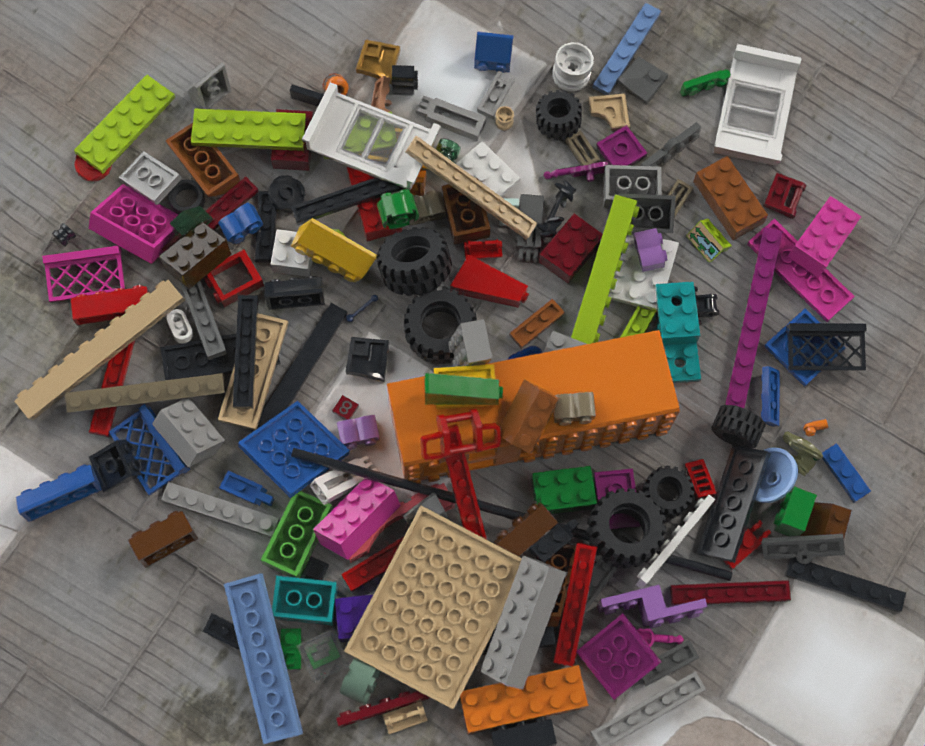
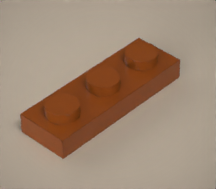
M551 299L510 332L509 336L523 349L560 319L565 312Z

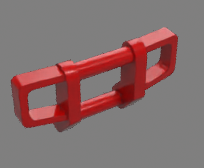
M476 408L464 413L444 416V414L437 415L436 422L439 432L424 435L420 438L421 456L425 460L450 458L451 455L472 451L478 453L500 447L501 445L500 426L496 423L482 424ZM470 420L473 431V443L450 447V434L447 424ZM494 429V441L483 444V430ZM440 438L441 452L427 454V442Z

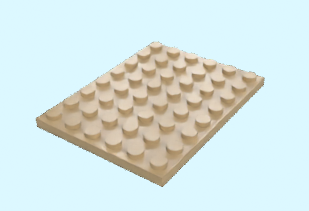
M420 506L344 652L454 709L500 619L522 558Z

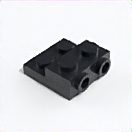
M127 439L116 440L89 456L103 492H108L122 483H128L141 475V464L134 458L132 454L134 450L133 445Z

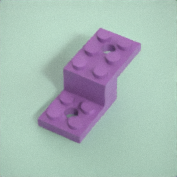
M660 585L603 598L597 604L598 612H604L605 615L615 613L617 609L622 607L624 610H629L638 605L643 626H649L650 629L660 627L666 621L669 624L681 621L680 619L688 616V619L699 617L707 607L706 600L701 599L666 608Z

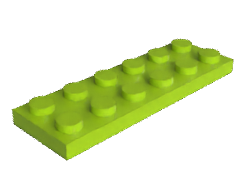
M146 75L74 149L75 154L103 174L175 99V94L149 75Z
M194 109L191 144L192 146L303 151L304 141H302V138L305 134L306 114Z

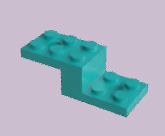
M694 282L656 284L655 293L659 318L656 331L660 330L673 383L701 381L697 348L700 328ZM678 298L681 301V305L675 306L671 300ZM675 360H683L685 366L682 368L677 367Z

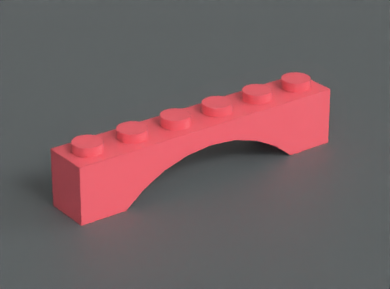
M436 483L431 486L448 491L444 483L440 485ZM417 493L411 497L409 502H400L401 506L349 558V561L352 563L369 554L377 537L388 526L403 519V516L411 508L428 496ZM439 499L445 512L455 507V503Z

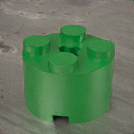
M409 189L401 190L395 194L385 193L381 195V200L377 203V207L384 228H386V225L389 226V229L406 227L410 225L409 221L414 219V222L419 219L414 196L410 193Z

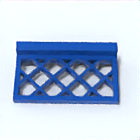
M144 404L138 408L139 411L110 430L109 433L113 440L116 441L120 440L116 435L117 432L121 429L128 430L127 441L133 445H138L134 458L138 461H148L146 472L140 471L141 475L137 478L148 495H152L182 473H187L191 469L152 425L157 416L151 407ZM141 417L143 420L142 429L133 428L134 420ZM132 431L141 432L139 443L130 441ZM145 433L152 434V445L143 444ZM142 446L151 448L149 459L140 457ZM155 448L163 451L162 461L153 459ZM152 462L161 463L159 474L150 473ZM165 464L172 465L175 472L169 476L163 475ZM149 475L158 477L157 484L151 489L147 484Z

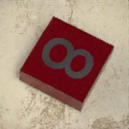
M342 395L332 412L344 420H349L358 409L359 404Z

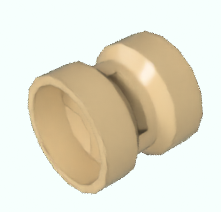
M502 106L496 111L495 124L500 130H509L513 126L514 111L508 106Z

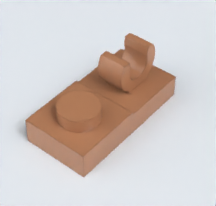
M383 76L375 81L371 106L390 112V110L385 108V106L392 104L390 100H386V96L390 91V78Z

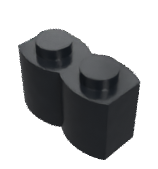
M392 65V94L414 95V90H418V71L415 70L414 66Z

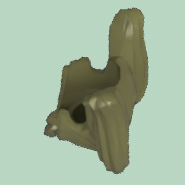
M789 431L784 433L782 437L784 442L798 452L797 456H793L797 463L798 473L806 476L817 461L823 458V453L804 438L796 436Z

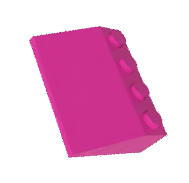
M122 184L90 212L88 229L152 264L164 252L162 248L173 239L185 222V218L160 204H154L132 188Z

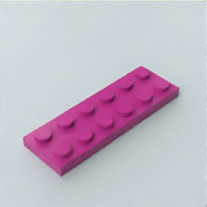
M773 219L765 226L766 228L783 231L774 271L826 322L830 321L855 296L827 269L818 278L787 257L798 241L776 219ZM763 229L747 243L757 255Z

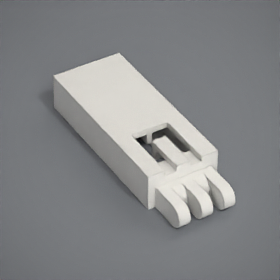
M368 456L361 459L355 458L347 462L368 469L374 466L372 462L365 464L369 460ZM333 469L314 479L310 487L322 504L325 505L352 491L364 478L350 474L348 478H344L343 475L346 472Z

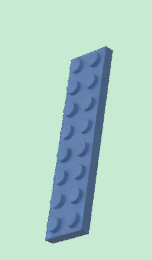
M263 573L224 584L263 744L303 734Z

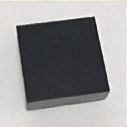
M311 556L303 575L313 580H323L329 564Z

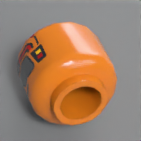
M337 73L326 76L323 82L324 91L326 92L331 82L337 85L338 93L346 96L349 87L345 78Z

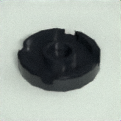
M289 175L275 178L268 190V197L272 205L284 212L292 211V206L303 203L306 195L301 181Z

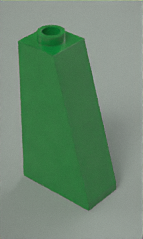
M425 373V405H498L499 398H503V386H499V379Z

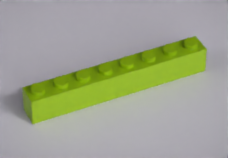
M616 194L614 196L571 338L586 344L599 342L601 334L598 333L599 326L604 325L606 315H603L605 307L609 308L612 297H609L610 290H614L617 279L614 277L616 271L620 272L623 261L620 258L622 253L626 254L629 244L626 242L627 235L631 236L634 228L631 222L633 217L637 218L640 207L637 206V200Z

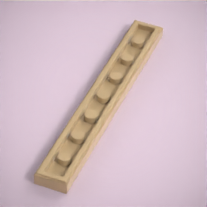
M418 136L413 138L405 153L523 238L528 239L537 224L534 220Z

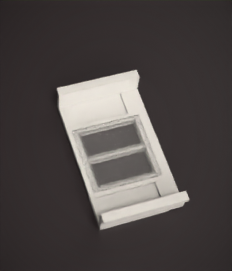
M737 44L713 153L778 166L782 159L781 149L796 74L801 63L800 57Z
M330 82L302 141L306 142L308 150L383 181L386 180L411 190L423 165L405 153L415 136H418L432 146L441 126L433 123L431 129L342 95L338 93L337 85Z

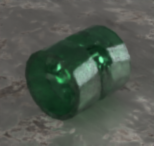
M443 138L439 140L436 150L454 162L453 160H456L459 156L461 147L456 142Z

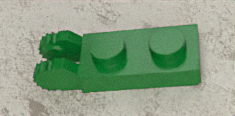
M723 69L685 81L680 93L682 97L687 95L693 96L701 90H711L715 85L723 87L727 85L731 72L730 70Z

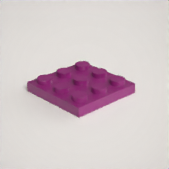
M621 614L577 650L578 655L613 700L661 663V660L624 614Z

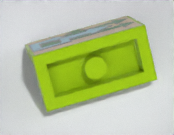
M709 219L699 221L686 235L708 262H712L720 253L727 251L732 246Z

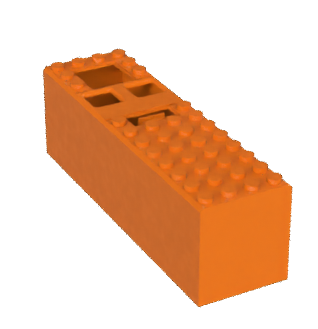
M660 330L484 364H494L495 379H499V386H503V398H499L498 405L436 409V405H425V376L387 383L389 408L403 477L417 483L427 479L429 482H435L440 480L442 476L450 478L445 459L425 460L421 456L420 438L424 435L438 432L437 415L444 414V416L464 413L476 408L482 424L496 423L500 426L524 379L554 395L593 392L595 419L587 424L572 421L570 425L562 426L554 422L553 413L532 453L529 454L501 437L500 447L478 453L475 451L465 453L470 471L516 462L518 460L530 463L535 461L536 457L543 456V459L553 458L554 454L561 452L562 455H569L576 449L589 451L592 449V446L596 445L604 448L610 446L611 442L616 441L619 444L630 442L631 438L636 437L638 440H644L649 438L651 434L663 436L668 434L667 431H670L680 412ZM470 420L447 424L448 426L458 425L463 445L473 443V431ZM494 429L483 430V444L493 442L495 439ZM440 438L427 442V454L441 452Z

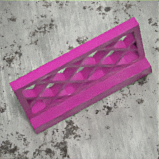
M119 246L42 256L43 264L45 265L49 302L71 300L70 298H74L79 294L93 295L98 291H92L89 286L95 279L103 284L99 291H114L115 289L108 286L113 277L120 280V287L125 289L121 248ZM111 260H117L118 267L114 272L105 267ZM91 263H97L101 266L94 275L86 270ZM77 265L82 270L76 277H73L68 273V270L72 266ZM59 268L63 272L55 280L51 277L50 269ZM103 269L111 274L105 283L97 278ZM84 271L92 276L87 285L78 280ZM65 274L74 279L67 288L59 283ZM76 282L84 287L79 294H74L70 291ZM57 284L65 289L61 296L53 297V289Z

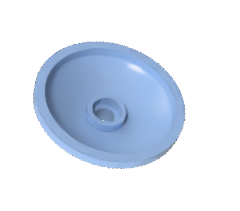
M781 448L764 449L770 453V457L755 500L757 502L772 503L786 496L795 485L798 476L797 463L789 452Z

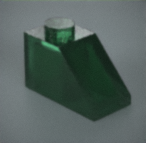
M201 206L181 212L170 222V226L173 232L181 239L201 222L208 225L213 218Z

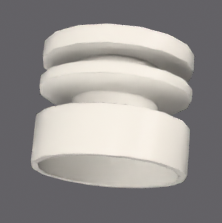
M571 42L564 44L557 51L552 77L559 88L574 92L583 89L589 82L594 57L585 45Z

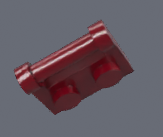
M776 172L763 207L793 219L796 216V208L802 192L805 191L807 185ZM793 187L795 188L794 195L789 207L784 206L790 188Z

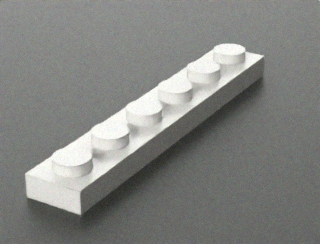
M708 495L705 500L701 498L694 506L697 510L694 513L689 512L683 520L685 524L683 527L678 525L672 533L674 538L671 541L667 539L660 548L663 550L661 554L655 553L649 561L651 566L648 569L644 567L638 574L639 581L636 586L640 589L646 586L715 500L712 496Z

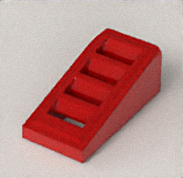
M704 459L685 463L687 474L691 478L690 483H693L694 486L692 490L694 491L695 500L706 499L708 495L714 497L716 490ZM701 465L702 469L692 471L691 467ZM703 473L704 475L696 478L694 477L695 474ZM701 480H705V481H706V483H702V484H698V485H697V481H701ZM707 487L708 490L700 492L699 488Z

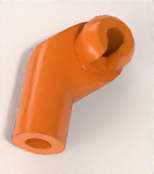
M826 419L813 421L805 424L803 431L806 436L811 437L815 435L817 430L828 429V423Z

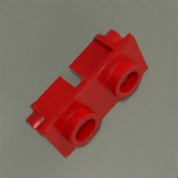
M496 239L493 241L470 242L468 240V242H464L465 259L468 255L476 259L502 257V241Z

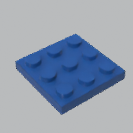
M805 308L789 323L820 322ZM785 326L764 347L788 370V336ZM793 336V344L799 349L805 341L799 336ZM813 337L810 340L817 349L824 343L819 337ZM835 337L829 340L836 349L841 345ZM808 344L800 350L807 358L815 352ZM827 344L820 350L826 358L834 352ZM843 346L839 352L842 353L846 348ZM798 353L793 357V366H801L805 362ZM818 354L810 360L815 366H820L824 362ZM835 354L829 361L832 362L838 355ZM788 370L804 387L821 372Z

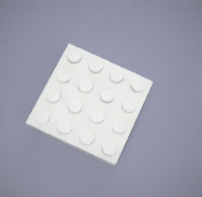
M632 232L631 236L627 235L626 242L629 243L626 254L622 253L621 255L622 267L620 272L616 271L614 278L617 279L615 289L610 290L609 297H612V301L641 306L649 310H657L655 285L668 283L679 242L663 239L661 248L666 250L668 261H665V267L642 272L634 243V233L636 232Z

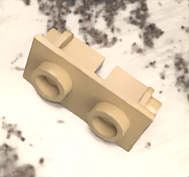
M421 701L383 714L389 734L428 721Z

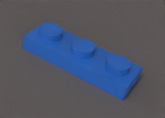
M770 366L762 367L761 418L767 425L772 427L779 426L780 371Z
M837 443L822 452L823 461L853 503L871 492Z

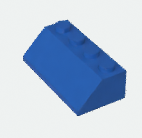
M82 465L70 474L63 473L56 480L45 481L33 490L27 489L22 491L21 495L16 497L18 512L28 522H31L101 491L102 488L91 465Z

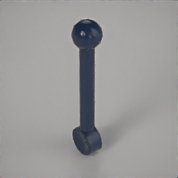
M372 295L371 299L353 314H348L346 320L353 322L356 315L372 302L378 300V296Z

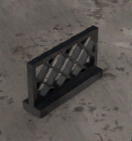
M789 323L786 326V334L788 336V370L865 371L866 324ZM793 336H799L805 341L799 349L793 344ZM813 337H819L824 342L818 349L810 342ZM832 337H838L843 342L837 349L829 342ZM851 337H860V345L856 349L848 342ZM806 344L815 351L809 358L800 351ZM825 344L834 351L828 358L820 352ZM844 345L853 351L847 358L839 352ZM797 353L805 360L801 366H793V357ZM816 354L824 360L820 366H815L810 361ZM835 354L843 360L840 366H834L829 361ZM856 354L860 358L861 366H853L848 360Z

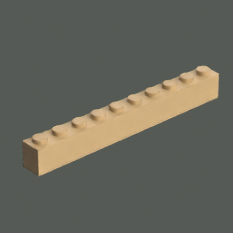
M163 280L155 287L156 290L151 294L148 292L143 295L137 305L129 306L123 316L120 318L118 316L109 323V327L105 330L102 328L94 334L95 338L90 342L85 341L82 343L76 353H70L63 359L64 362L50 368L48 375L44 378L36 379L32 383L34 386L29 390L21 391L14 402L30 420L36 419L65 396V393H69L184 302L185 299L169 280L166 282Z

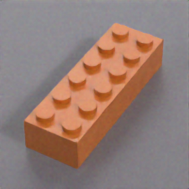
M579 665L528 676L523 690L502 683H496L465 690L460 695L468 735L500 726L513 725L522 721H531L540 717H549L580 710L589 706Z

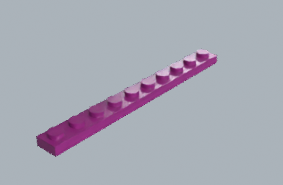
M766 227L763 229L725 405L745 408L783 232L780 230Z

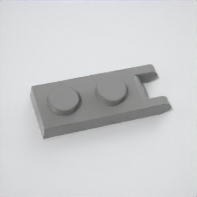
M501 71L497 72L477 108L478 113L494 119L496 111L502 105L515 81L514 77H511L509 82L500 79Z

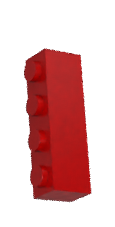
M136 285L131 289L117 288L112 292L98 291L93 295L79 294L74 298H70L73 320L76 325H84L113 320L118 316L120 318L125 314V310L129 306L137 305L141 301L140 298L148 293L149 290L147 286Z

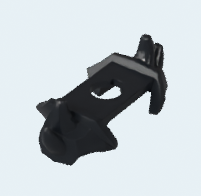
M563 180L564 185L554 183V186L559 191L555 196L556 201L549 217L544 224H536L540 230L544 231V233H540L542 237L554 238L557 234V228L564 221L563 217H555L559 205L563 208L566 207L567 198L571 202L573 201V194L576 192V188H573L566 180Z

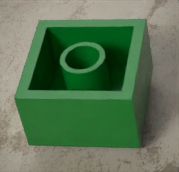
M794 486L780 501L779 506L782 508L774 518L773 524L776 525L774 531L789 537L800 536L806 529L817 495Z

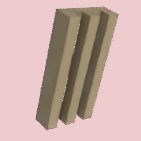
M582 131L573 134L571 138H566V144L580 165L584 166L600 162V158ZM577 137L580 138V140L582 141V143L584 144V146L586 147V149L588 150V152H589L590 155L592 156V158H593L592 160L589 158V156H588L587 153L585 152L584 148L582 147V145H581L580 142L578 141ZM571 140H573V142L575 143V145L577 146V148L579 149V151L581 152V154L587 162L584 161V159L582 158V156L580 155V153L578 152V150L576 149Z
M677 179L667 194L673 195L677 187L681 185L682 187L676 195V203L685 188L688 189L675 209L674 218L693 191L692 186L680 179Z

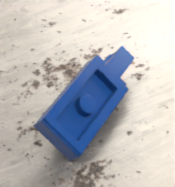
M227 471L219 487L224 492L260 506L261 502L272 506L275 500L273 499L274 497L266 494L267 489L262 485L230 471Z

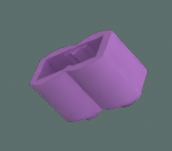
M656 228L634 233V243L642 272L665 267V261H668L666 250L661 248V244H663L662 234L658 233Z
M375 415L337 422L340 441L349 450L356 449L357 445L365 444V446L377 444L376 441L380 440Z

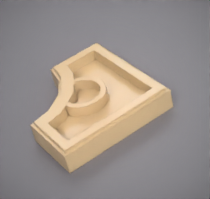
M625 94L589 97L591 116L604 119L609 124L611 131L619 130L626 125L630 128Z

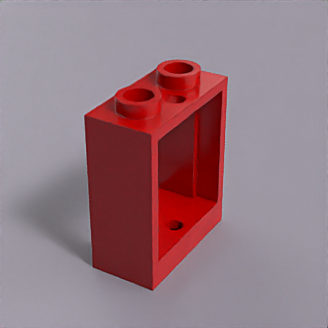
M245 249L225 259L204 278L209 288L213 287L215 291L213 296L217 303L221 302L224 307L236 302L238 295H249L264 287L263 280ZM242 262L252 280L224 295L213 276Z

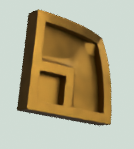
M365 39L356 67V73L376 79L386 76L390 78L389 84L392 85V65H397L401 51L400 46Z

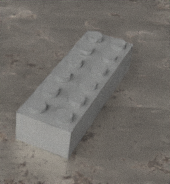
M523 556L480 670L482 673L504 685L523 690L566 572L541 561Z

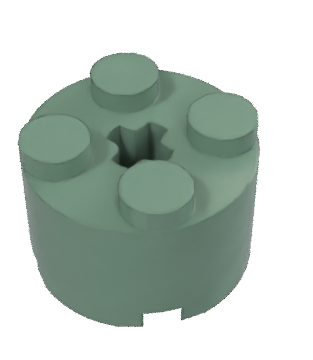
M355 657L349 667L348 674L345 675L340 688V694L367 705L371 696L370 693L373 694L378 683L375 682L376 678H379L382 671Z

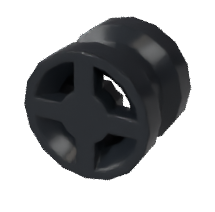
M64 223L60 225L59 230H55L52 233L63 246L68 245V241L76 237L74 232Z

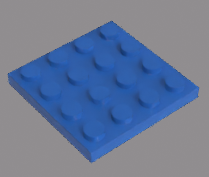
M299 401L293 403L238 442V447L290 498L330 469L292 458L293 448L340 461L350 453V450Z

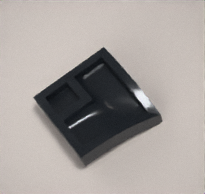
M351 337L346 374L385 382L389 340Z

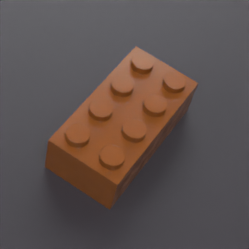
M728 156L696 172L693 180L694 184L732 240L764 224L768 214Z

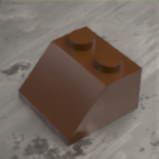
M814 502L806 529L800 536L843 534V537H845L852 510L835 504Z

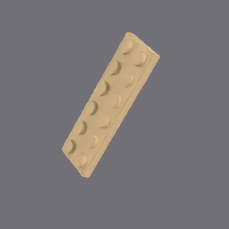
M258 313L253 409L233 408L234 365L218 421L257 430L289 324L287 320Z

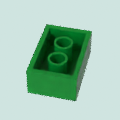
M591 466L532 473L531 482L534 502L536 504L542 503L551 514L593 509L597 504Z

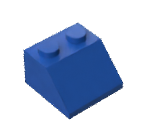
M477 31L474 68L481 71L510 72L513 35Z

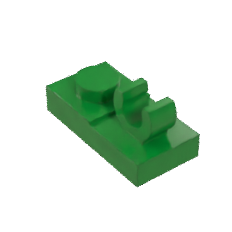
M301 628L281 629V648L287 670H302V650H300L302 645Z

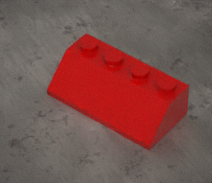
M346 167L350 186L375 178L351 167ZM381 197L356 205L367 242L390 236L396 232H402V228L389 229L388 225H386V228L383 227L377 207Z

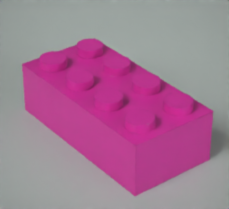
M830 196L787 257L819 278L862 216Z
M364 478L313 530L320 545L348 560L401 505L393 489L377 481Z

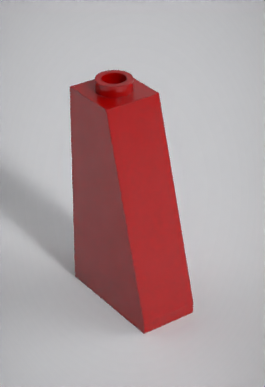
M468 255L450 285V292L454 289L459 292L458 295L519 308L521 302L525 303L529 296V293H527L528 285L471 255Z

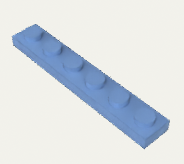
M647 3L644 4L594 82V89L605 95L611 93L618 77L625 71L658 19L661 10Z

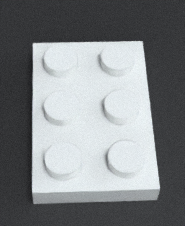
M483 141L456 163V165L474 178H478V181L501 197L520 181V177Z

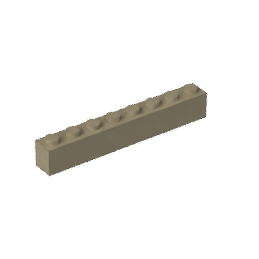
M224 373L69 392L65 393L67 412L226 393Z

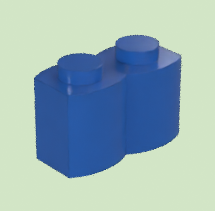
M250 203L240 206L233 213L228 214L218 222L227 241L233 244L242 242L245 239L244 237L249 233H256L263 225L254 205Z

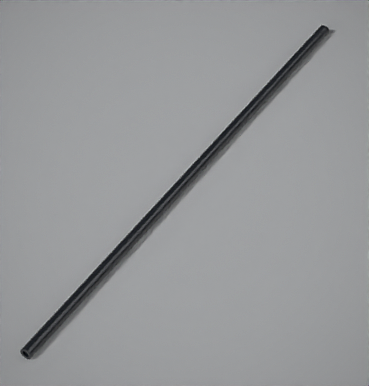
M293 448L292 458L427 496L435 493L438 499L456 504L453 492ZM477 500L479 510L512 520L518 516L523 517L526 514ZM577 528L573 531L575 538L586 541L590 539V536H587L586 530ZM672 554L664 562L727 581H731L733 574L732 571Z

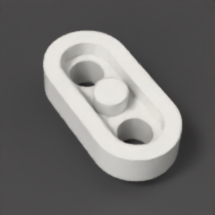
M175 309L167 314V323L175 341L182 344L189 342L193 337V333L185 313L182 310Z

